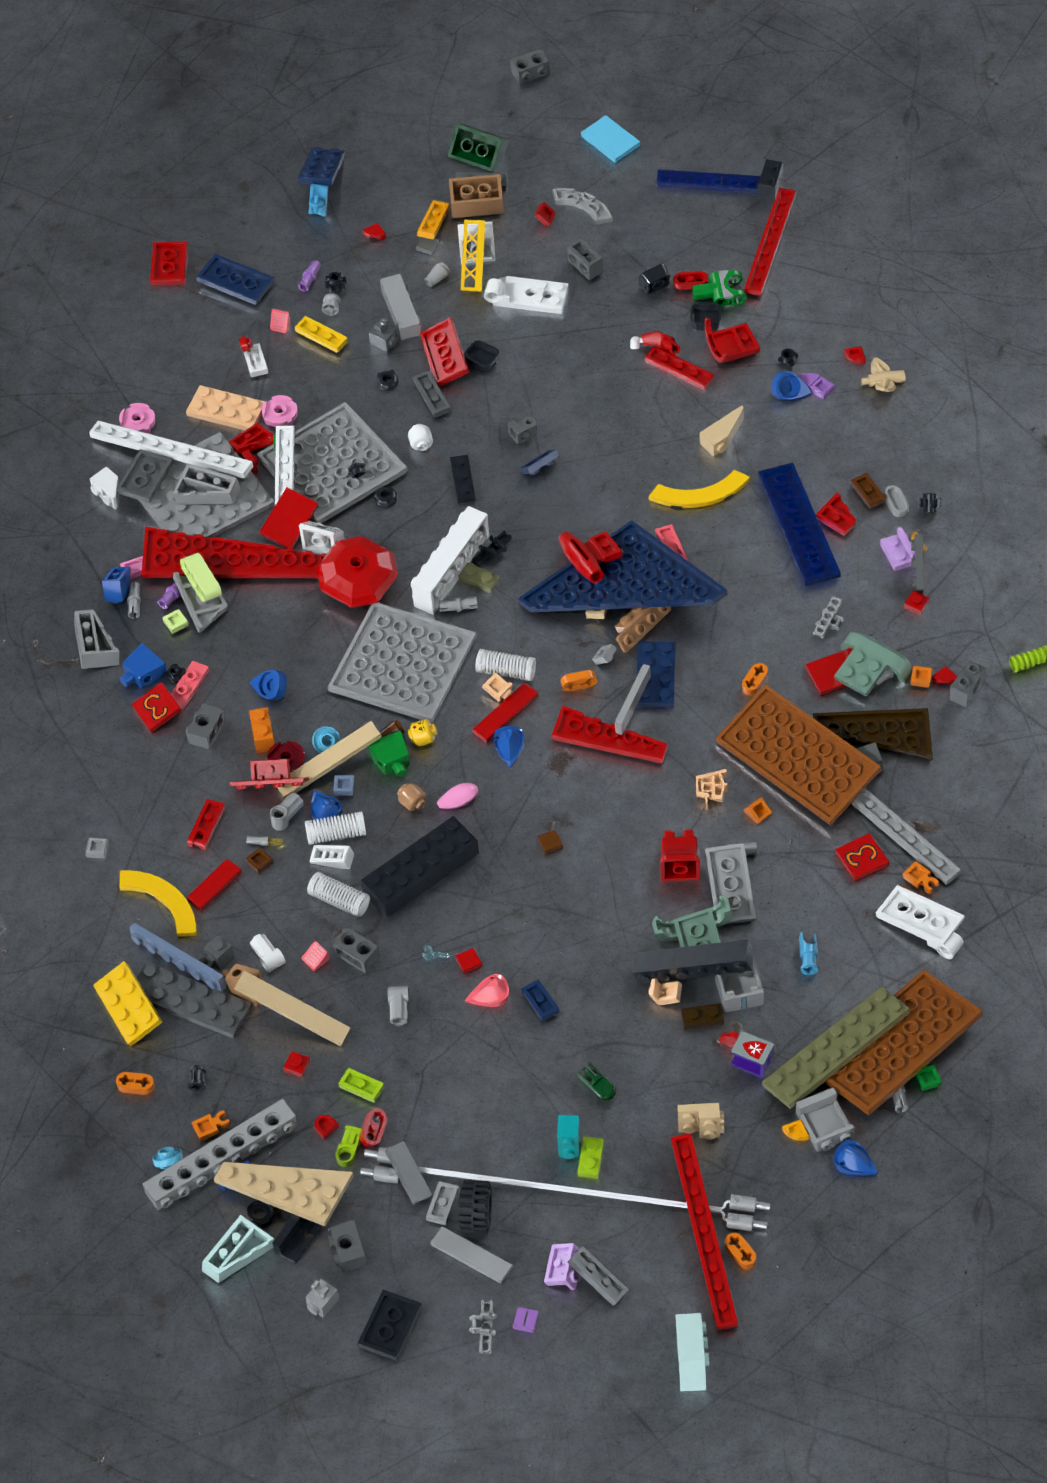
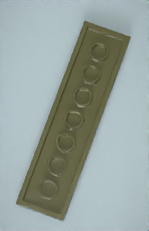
M881 986L763 1080V1087L788 1108H793L796 1102L803 1100L910 1014L909 1007Z

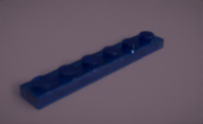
M658 170L656 187L758 193V183L761 176Z

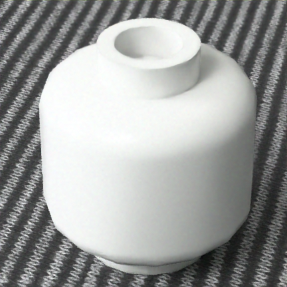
M416 424L409 430L408 438L414 450L425 451L431 447L433 437L428 426Z

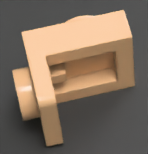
M495 673L483 684L482 688L500 702L503 698L506 699L512 694L513 683H507Z
M655 978L651 980L649 995L658 1006L680 1002L682 984L679 981L661 984Z

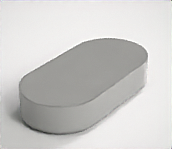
M895 485L886 487L884 496L891 513L896 517L906 516L909 512V503L901 488Z

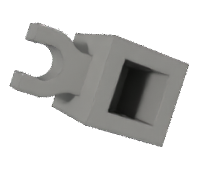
M320 1279V1281L316 1280L311 1285L312 1290L305 1298L307 1309L312 1314H319L324 1318L339 1301V1294L336 1288Z

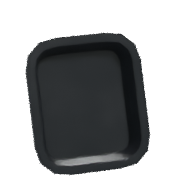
M659 264L644 271L639 276V287L647 295L669 285L670 274L666 264Z
M716 303L693 304L690 313L693 329L705 330V319L709 318L712 330H718L721 321V306Z
M477 340L466 349L464 356L469 366L488 373L492 366L498 362L499 350L492 345Z

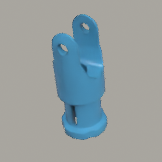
M801 932L799 935L800 958L802 959L801 972L804 975H813L819 970L816 965L818 957L816 933L813 935V944L804 941L803 932Z

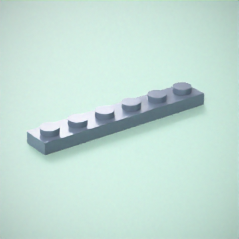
M133 923L129 927L132 935L131 938L136 944H142L151 953L161 955L166 962L171 961L180 970H186L195 979H201L206 982L212 989L216 988L223 992L227 987L224 976L138 924Z

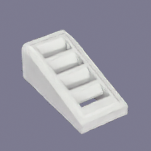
M314 845L309 862L316 865L350 869L354 852L350 846Z

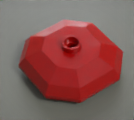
M363 535L337 540L316 567L321 591L351 608L378 603L398 577L394 552Z

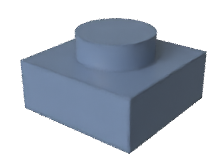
M335 775L334 796H353L354 775Z

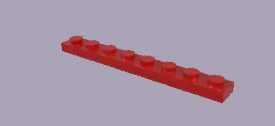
M780 187L778 189L744 288V292L748 294L762 296L796 197V190Z

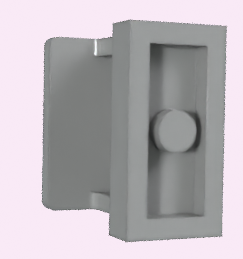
M834 1088L796 1102V1114L799 1120H802L817 1152L829 1150L834 1145L855 1137V1127L853 1124H849L838 1104L837 1093Z

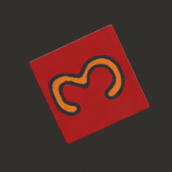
M162 682L131 704L151 733L182 711Z
M870 833L835 849L836 855L854 881L889 866V860Z

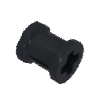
M201 1065L190 1066L188 1068V1073L190 1074L188 1089L191 1091L204 1090L206 1088V1083L204 1082L206 1068Z

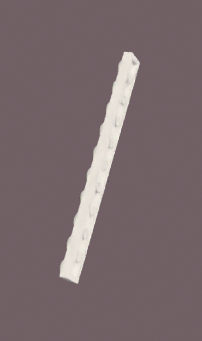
M97 421L89 432L90 437L136 450L142 449L172 458L173 460L244 479L253 468V463L249 460L102 421Z

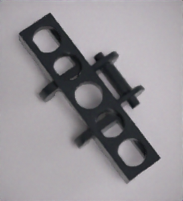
M503 531L494 539L491 535L489 539L492 543L488 547L480 545L479 549L481 552L472 559V563L477 567H481L491 557L498 559L502 551H507L505 545L512 539V536L506 534V531Z

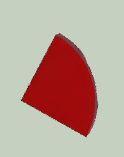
M378 223L362 230L367 238L372 237L377 238V240L386 238L385 232Z
M862 346L844 349V355L848 360L858 364L866 363Z
M945 666L932 675L931 680L937 684L949 683L951 685L958 676Z
M734 1031L730 1033L723 1032L718 1041L733 1048L740 1034Z

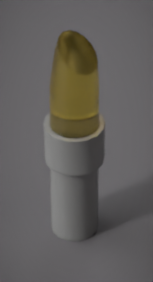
M247 836L246 841L247 844H258L261 846H280L284 842L282 839L266 836Z

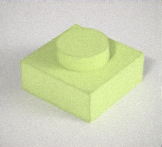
M179 609L163 617V622L172 634L189 626L187 619Z

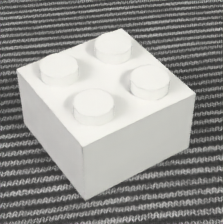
M485 222L483 262L496 261L492 222ZM459 224L458 236L462 264L464 224ZM468 224L467 231L471 236L478 232V224ZM471 240L467 243L466 249L472 254L477 249V244ZM471 257L466 263H475V261Z

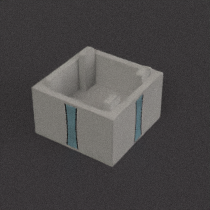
M754 960L753 971L715 975L724 1013L764 1005V991Z

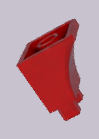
M673 830L664 832L661 844V881L700 880V857L697 837L694 836L693 830H684L683 837H675V831Z

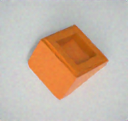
M762 797L756 799L743 809L757 824L773 813Z

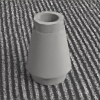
M443 262L436 263L424 279L426 284L432 287L448 277L450 269Z

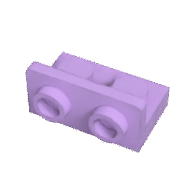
M899 527L896 535L880 540V545L894 571L910 567L911 558H915L914 551H911L908 533L904 532L902 527Z
M574 1243L552 1245L544 1283L547 1286L567 1285L571 1290H576L579 1273L567 1263L579 1249Z

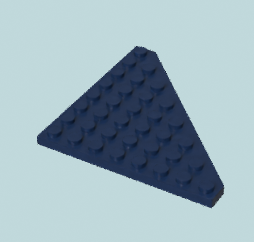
M631 520L609 535L622 550L623 556L607 563L598 562L604 574L600 582L592 583L581 575L570 562L520 596L518 601L529 612L714 605L727 596L728 593L726 588Z

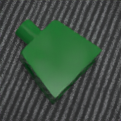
M401 731L378 739L368 746L370 758L385 775L395 772L397 777L406 775L407 770L405 767L410 765Z

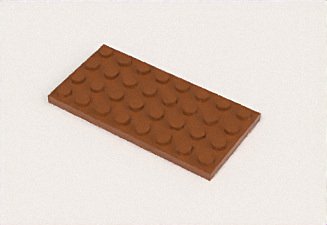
M766 684L715 738L719 745L830 826L882 770L881 766Z
M924 969L893 995L909 1007L910 1014L824 1082L868 1115L873 1113L983 1016V1011Z

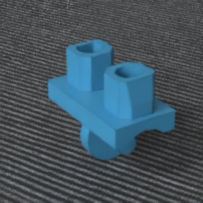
M310 185L308 214L326 216L327 185Z

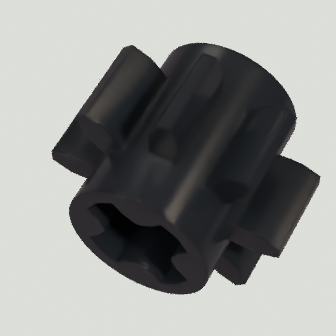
M341 272L330 273L329 276H326L325 288H330V293H340L343 289H346V277H342Z
M923 493V498H919V507H923V512H937V507H941V498H937V493Z

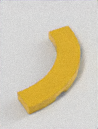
M733 470L720 482L694 490H679L658 484L649 495V500L669 507L671 505L682 506V508L705 507L724 501V498L738 493L750 481V477L737 470Z
M120 870V891H136L154 896L155 899L170 910L176 923L178 937L197 936V926L192 908L176 887L162 878L149 873Z

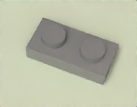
M438 1182L426 1215V1221L447 1225L459 1192V1186Z

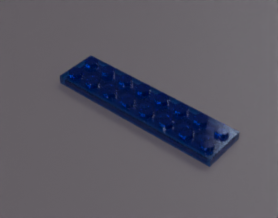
M793 462L758 471L760 482L804 585L809 586L841 577L839 567Z

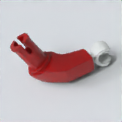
M660 331L641 334L642 338L634 336L630 340L631 349H639L640 343H643L644 346L656 345L673 355H676V352L679 353L681 349L674 337Z

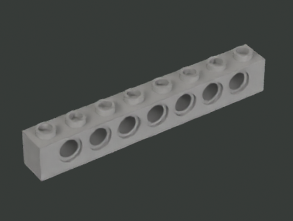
M283 1099L279 1100L144 1182L143 1187L146 1195L158 1211L169 1207L175 1200L187 1196L190 1191L205 1185L208 1180L215 1177L223 1162L241 1163L244 1158L256 1154L262 1147L274 1143L280 1136L292 1132L298 1126L295 1114ZM203 1165H208L206 1168H200Z

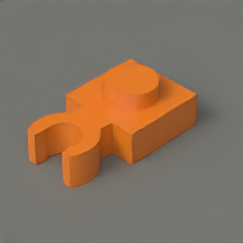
M917 861L903 872L905 880L917 889L922 885L928 894L932 893V888L929 885L939 887V881L936 878L930 877L931 872Z
M225 1111L218 1112L214 1118L208 1114L191 1122L200 1142L219 1134L218 1128H227L231 1125L229 1119L221 1121L222 1118L226 1117Z

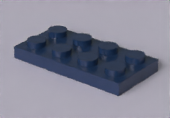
M311 148L298 176V183L332 186L344 160L345 150H339L338 148Z
M214 254L197 275V282L257 305L274 283V277Z
M638 641L637 675L642 665L646 664L650 666L651 677L636 707L674 708L676 642Z

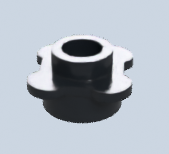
M789 348L784 349L781 352V357L778 358V362L793 366L795 359L798 358V353Z
M365 463L352 464L348 468V475L352 476L353 479L363 476L366 473Z
M172 664L169 670L164 673V677L169 678L172 683H178L186 673L185 668L178 667L177 664Z

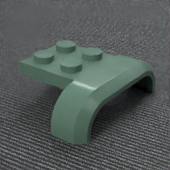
M851 632L841 644V649L851 648L853 650L834 675V678L867 697L887 668L892 670L897 675L898 680L903 683L912 674V668L908 659L901 653L864 633Z
M721 895L719 896L720 902L717 905L673 920L666 921L656 916L652 921L655 936L661 941L679 940L680 947L721 943L718 927L725 925L732 918L728 898Z

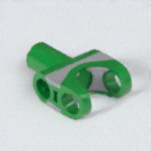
M737 270L716 271L710 274V283L692 285L694 301L713 298L714 303L719 304L721 308L741 305L747 299L746 292L731 288L743 281L742 273Z

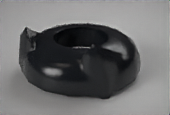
M393 369L381 373L378 372L376 375V385L381 390H393L399 384V378ZM386 376L392 378L389 382H384L382 379Z
M382 487L374 493L375 502L382 507H390L398 499L397 492L390 487ZM383 493L391 494L388 498H383L381 495Z
M260 1200L252 1202L247 1207V1216L249 1220L256 1223L257 1227L268 1223L274 1215L272 1205ZM258 1210H262L266 1213V1215L262 1218H259L255 1216L254 1213Z

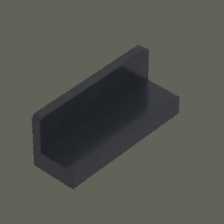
M292 1214L272 1243L275 1253L293 1263H297L322 1225Z

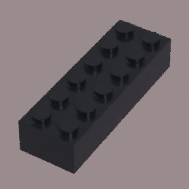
M452 816L361 879L362 891L370 896V901L387 918L479 854L478 840Z

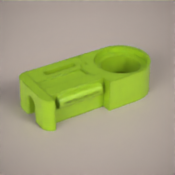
M345 1126L344 1136L336 1151V1160L340 1166L349 1167L354 1163L361 1144L359 1137L361 1128ZM342 1153H349L351 1157L344 1161L340 1159V1155Z

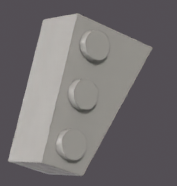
M187 463L173 492V496L177 504H234L241 488L235 477Z
M93 609L75 611L74 627L81 668L119 665L120 651L112 643V638L110 635H107Z

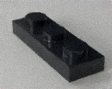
M468 455L450 457L457 502L476 501Z

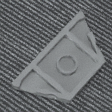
M179 572L173 573V579L198 633L202 632L227 611V604L222 593L219 597L202 602L188 578L179 575Z

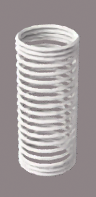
M480 649L477 654L475 667L476 672L479 673L484 672V674L493 675L496 670V673L501 677L507 676V678H520V680L532 681L536 669V659L533 657L528 658L527 656H522L521 658V655L518 657V655L514 654L508 655V653L505 654L504 652L498 653L497 651L495 653V651Z
M362 811L355 812L354 815L351 813V817L349 813L347 816L344 814V818L341 814V820L339 815L337 819L334 816V821L332 816L330 819L327 817V822L325 817L323 820L320 818V822L317 818V825L315 819L313 823L312 820L305 821L309 845H314V841L317 844V838L319 843H321V840L324 843V838L326 842L328 839L331 841V837L334 841V835L336 840H338V836L341 840V834L343 839H345V836L348 839V833L350 838L352 835L355 837V833L358 837V830L360 836H366Z
M316 872L312 876L307 887L309 895L356 917H361L369 905L370 896L368 894L362 893V891L359 892V890L353 889V887L347 886V884L344 885V883L338 882V880L332 879V877L329 878V876L321 872ZM318 877H319V880H318V882H317V884H316V886H315V889H314V891H313L315 882H316V880H317Z

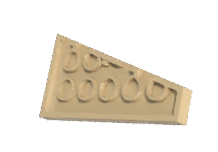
M223 1162L214 1177V1181L219 1185L326 1226L352 1180L353 1172Z

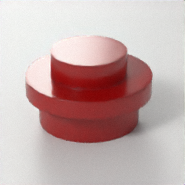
M243 335L239 339L243 352H251L253 347L250 337L247 338L246 335Z

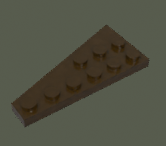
M928 708L813 713L815 720L843 740L864 745L876 742L878 748L933 760Z

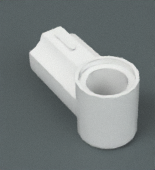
M258 934L253 937L250 945L259 956L261 964L268 973L286 963L282 952L278 948H274L265 934Z

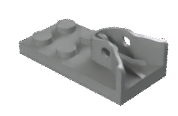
M744 843L705 848V859L713 906L720 902L719 896L722 895L728 898L732 911V918L726 924L756 920Z

